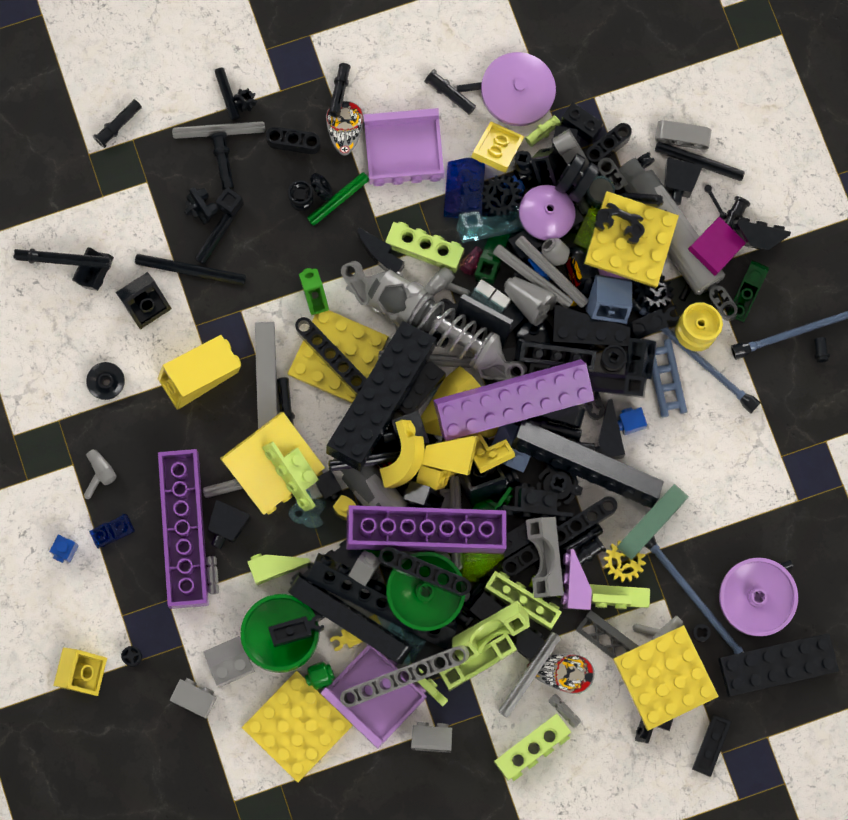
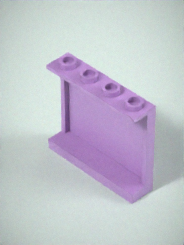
M438 108L364 114L370 185L383 186L385 183L400 185L407 181L420 183L422 180L436 182L444 178Z
M368 645L333 683L321 692V695L378 749L427 696L424 694L426 690L419 683L417 685L411 683L358 705L345 707L340 701L343 691L398 669L396 667L398 663L390 658H386L381 652ZM402 671L400 675L401 679L403 681H408V673ZM384 678L382 682L383 686L385 688H390V680ZM369 685L365 686V693L367 695H372L373 689ZM347 693L348 701L354 702V694Z

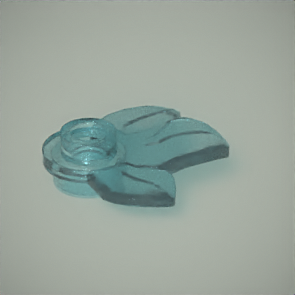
M312 499L316 506L313 509L304 511L298 506L296 500L295 505L289 510V516L293 522L303 523L308 528L320 527L323 525V521L318 515L325 509L326 502L320 499ZM298 510L302 511L303 513L300 517H297L295 515L296 511Z

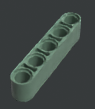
M674 484L621 541L617 548L632 560L689 496Z

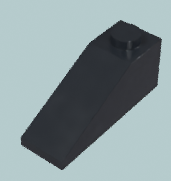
M609 399L595 451L612 459L624 458L625 451L613 400Z

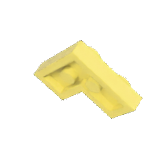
M477 435L478 440L473 461L480 473L515 457V453L507 439L488 447L482 435Z

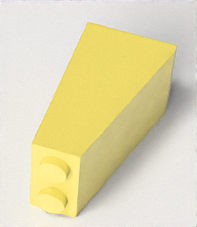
M219 335L163 364L157 379L178 410L237 374L241 368V361L231 351L228 340Z

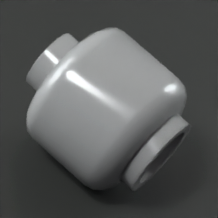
M550 238L543 243L541 253L553 266H559L567 262L570 250L559 238Z

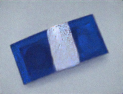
M123 514L89 532L97 549L135 532L128 515Z

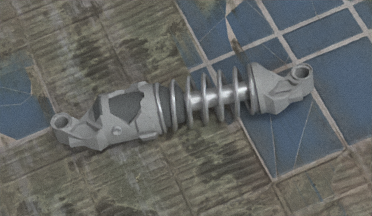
M351 261L341 268V274L348 284L346 290L353 293L361 305L373 307L374 312L378 314L381 312L388 316L390 322L398 327L402 321H405L424 332L430 331L429 334L432 336L435 330L443 335L438 341L437 347L441 346L445 338L448 337L453 340L448 353L453 351L457 343L464 347L458 357L459 360L464 357L467 350L474 353L475 355L469 365L478 371L481 378L500 382L527 374L528 368L523 361L508 362L505 360L500 335L491 332L487 336L486 327L481 328L475 334L476 321H471L465 326L466 316L464 314L454 320L455 308H450L443 314L444 302L434 303L433 295L425 291L424 286L416 281L410 282L405 279L401 272L397 271L395 273L392 270H387L373 276H365L362 265L357 261ZM349 266L355 269L354 275L350 274ZM452 311L450 320H447L445 317ZM463 318L461 326H457L456 323ZM473 325L471 333L467 332L468 328ZM484 331L482 340L477 338ZM514 366L520 368L521 375H517L514 373Z

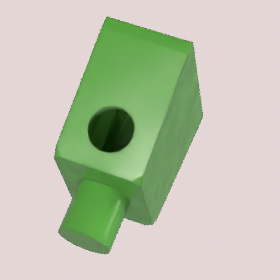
M304 269L299 274L311 315L328 311L329 307L318 270ZM318 292L319 296L313 299L311 293Z

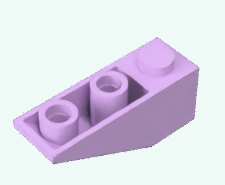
M574 549L566 550V553L563 555V565H565V573L562 575L564 595L561 596L563 609L591 610L592 589Z

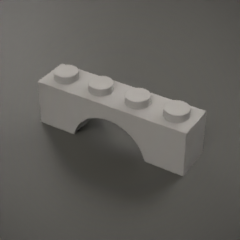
M556 517L526 520L528 540L534 543L540 557L538 573L532 578L534 598L564 595Z

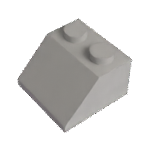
M240 636L204 651L217 687H222L255 672L249 657L243 649Z
M417 722V725H413L411 750L451 753L452 728H448L449 724L437 723V727L429 726L427 722Z

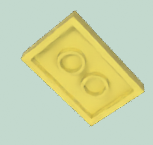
M490 121L471 158L506 173L525 136Z

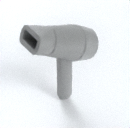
M447 267L439 270L425 286V291L433 296L444 288L460 295L470 296L471 294L468 289L451 283L455 276Z
M94 449L86 454L95 475L84 493L85 499L92 497L100 481L103 485H108L117 477L110 464Z
M675 616L661 629L634 624L633 630L654 636L652 640L683 626V621L678 616Z

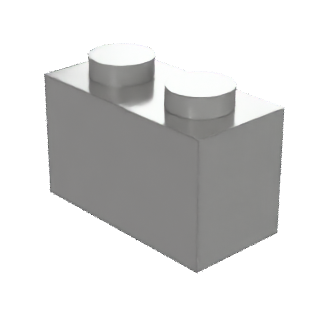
M188 678L185 681L180 679L170 701L207 719L217 699L213 695L214 691L206 687L200 689L196 687V682Z

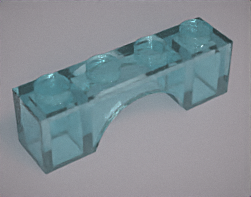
M519 206L514 207L515 213L509 211V216L503 214L502 217H483L479 215L478 211L459 214L456 229L462 243L524 231L525 229L519 218Z

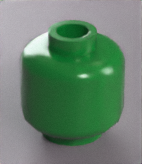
M323 661L307 668L308 674L305 675L308 686L312 685L315 690L331 685L333 683L332 679L335 678L330 664L326 665Z

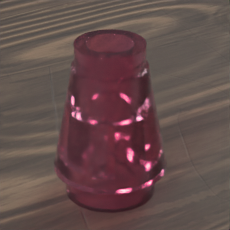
M474 247L460 261V270L467 275L475 273L483 250L479 247Z

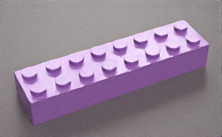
M580 359L434 399L433 402L442 437L445 441L594 401V395L587 365Z
M197 449L158 452L167 604L170 609L209 606L199 453Z
M349 505L347 510L346 549L382 550L386 547H391L399 551L503 554L506 550V510Z

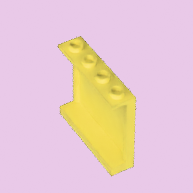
M280 412L220 458L263 515L266 513L268 515L277 509V504L281 501L285 503L293 497L282 477L277 474L271 460L266 457L263 446L274 442L283 457L295 448H299L317 477L323 474L322 470L325 468L284 412Z

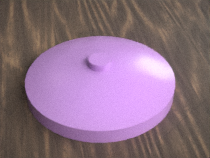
M513 52L498 57L488 66L481 83V96L487 110L497 120L512 126H526L539 121L548 113L555 99L556 86L550 69L543 61L527 53Z
M751 558L736 564L725 575L720 586L719 602L723 615L735 629L751 636H767L782 630L792 620L798 605V590L793 577L782 565L766 558Z

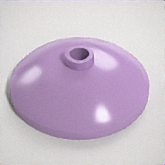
M540 185L532 188L524 195L519 206V218L522 226L530 235L546 241L550 238H561L569 232L575 221V207L567 193L562 194L552 185ZM547 207H552L553 211H548Z

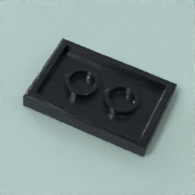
M463 294L460 297L454 320L464 314L466 316L465 326L471 321H476L475 334L481 328L486 327L487 336L491 332L500 335L503 349L506 345L513 320ZM461 318L456 323V325L461 326L463 318ZM473 325L467 331L471 332ZM484 331L478 337L482 338Z

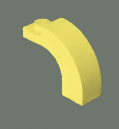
M411 420L395 422L401 441V452L393 464L379 469L384 488H396L407 483L416 475L421 467L424 458L423 436H415L416 430Z

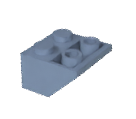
M596 275L588 298L589 301L585 308L590 317L597 320L627 324L632 309V281Z

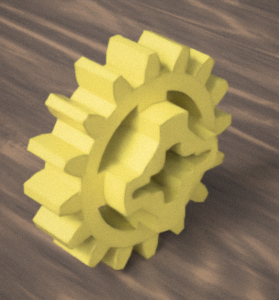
M611 544L612 551L606 550L605 553L609 556L603 558L604 561L608 562L604 565V568L610 569L607 574L611 575L613 573V580L620 577L622 583L625 578L631 582L632 576L637 579L639 577L637 572L642 573L644 571L641 566H644L646 562L641 559L645 557V554L638 553L636 555L637 562L628 558V563L620 568L622 565L621 559H624L626 555L616 552L619 549L614 544ZM612 559H613V561L616 562V565H617V569H616V570L614 569V567H613V565H612ZM627 569H629V570H631V571L633 570V572L628 573V574H623V573H622L624 570H627Z

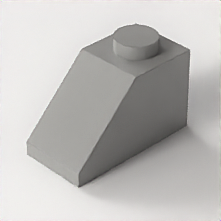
M364 550L348 576L366 586L380 566L378 558Z

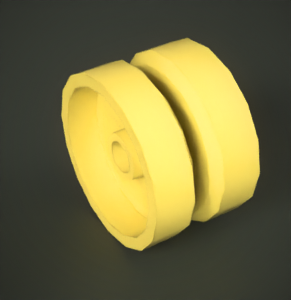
M706 303L691 304L685 309L676 323V338L686 349L691 351L706 350L721 333L723 327L722 317L712 305Z

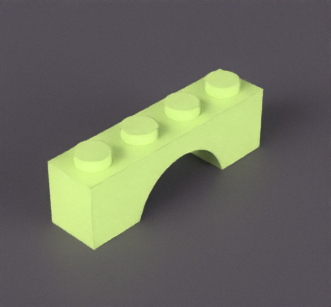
M516 601L452 638V648L462 645L469 650V658L463 663L465 664L479 656L485 645L495 637L502 634L515 636L529 628V614L520 602ZM461 650L455 651L459 660H462L464 657Z
M503 634L487 644L476 658L465 664L462 663L442 671L439 675L448 691H451L515 653L517 648L509 635Z

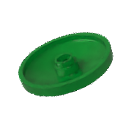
M434 552L411 554L413 557L462 577L457 566L441 554ZM403 559L401 561L402 568L410 569L411 562L408 559ZM423 566L419 569V573L422 577H428L429 570ZM395 570L391 571L386 585L387 602L393 615L405 626L418 631H433L448 625L457 617L465 600V595L455 596ZM440 574L438 582L441 585H445L447 577L444 574ZM457 582V591H465V584L463 582Z
M287 594L270 595L256 602L246 613L240 632L241 643L249 659L258 667L275 673L289 672L304 665L317 648L320 632L313 630L311 631L312 637L274 647L268 627L305 616L308 621H311L315 616L313 610L297 598Z

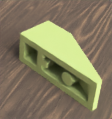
M261 553L250 557L251 560L247 561L256 585L311 564L309 558L277 555L262 556Z

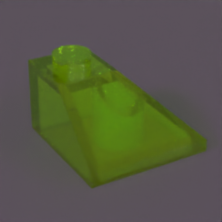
M463 553V567L460 570L462 577L469 580V582H476V578H482L504 558V554Z

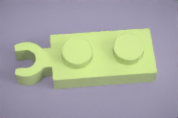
M431 678L417 681L442 707L448 702V699L436 689L438 685Z

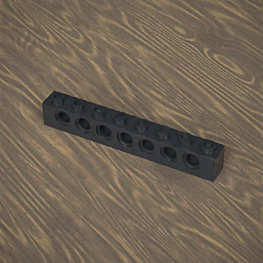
M318 553L306 577L307 581L445 650L447 649L456 633L458 622L453 620L448 625L433 631L411 629L402 624L393 615L388 602H382L379 599L385 598L387 600L386 586L382 582L370 579L366 586L348 576L352 570L348 565L338 563L330 556ZM327 571L333 572L334 575L331 576L327 574ZM344 580H349L352 584H346ZM361 589H367L370 593H364Z

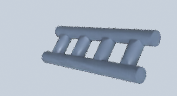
M671 339L664 340L665 346L655 349V355L667 354L669 364L658 366L654 356L652 378L662 418L668 417V410L679 408L680 414L688 412ZM671 372L673 383L662 385L660 374ZM675 390L677 401L666 403L664 392Z

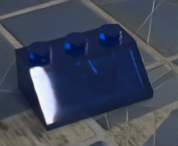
M463 158L448 162L444 217L481 220L485 175L484 163L473 158Z

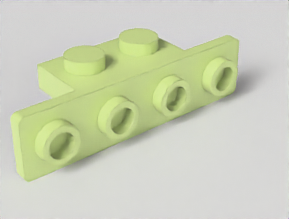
M274 442L263 446L266 457L271 460L277 474L282 477L287 489L296 498L298 506L304 511L313 509L316 505L306 489L319 479L299 448H295L283 457Z
M589 584L592 589L591 604H595V607L607 608V605L615 606L616 609L649 607V588Z

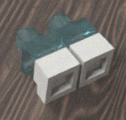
M482 279L470 296L501 314L511 304L509 297L498 290L495 292V288Z

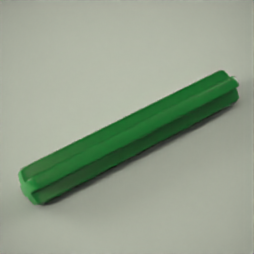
M364 172L358 175L330 200L309 215L307 218L309 223L313 226L316 225L369 181L368 176Z

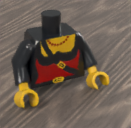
M574 246L569 248L570 254L567 262L564 264L571 283L587 297L590 295L595 276L600 275L598 268L584 264L587 252L580 247ZM573 300L571 306L574 307L577 303Z

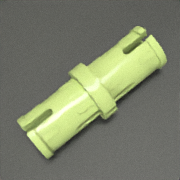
M554 115L544 124H539L535 131L525 137L526 142L533 147L541 139L547 138L556 126H561L560 120Z

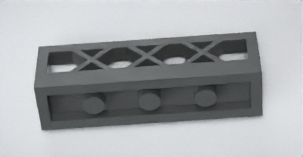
M592 610L589 611L575 630L612 659L617 657L614 647L622 646L626 649V652L639 647ZM587 621L595 626V633L587 634L582 630ZM599 635H608L611 645L603 646L600 644Z

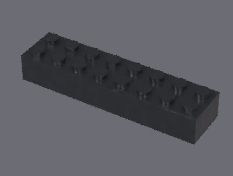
M402 321L329 440L326 454L361 472L435 349L437 338Z

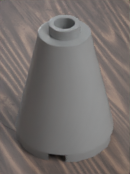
M510 277L504 284V292L529 322L535 326H538L547 318L548 315L546 313L549 309L553 310L558 299L555 293L518 277Z

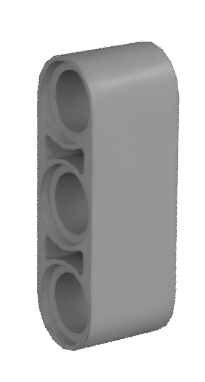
M661 120L658 121L655 141L669 145L707 150L709 149L712 130L703 126Z

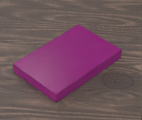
M719 216L688 250L715 276L746 242Z

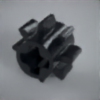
M249 88L243 91L239 89L238 94H235L233 100L237 101L234 107H238L241 112L244 110L251 111L252 106H255L257 100L253 99L256 93L249 91Z

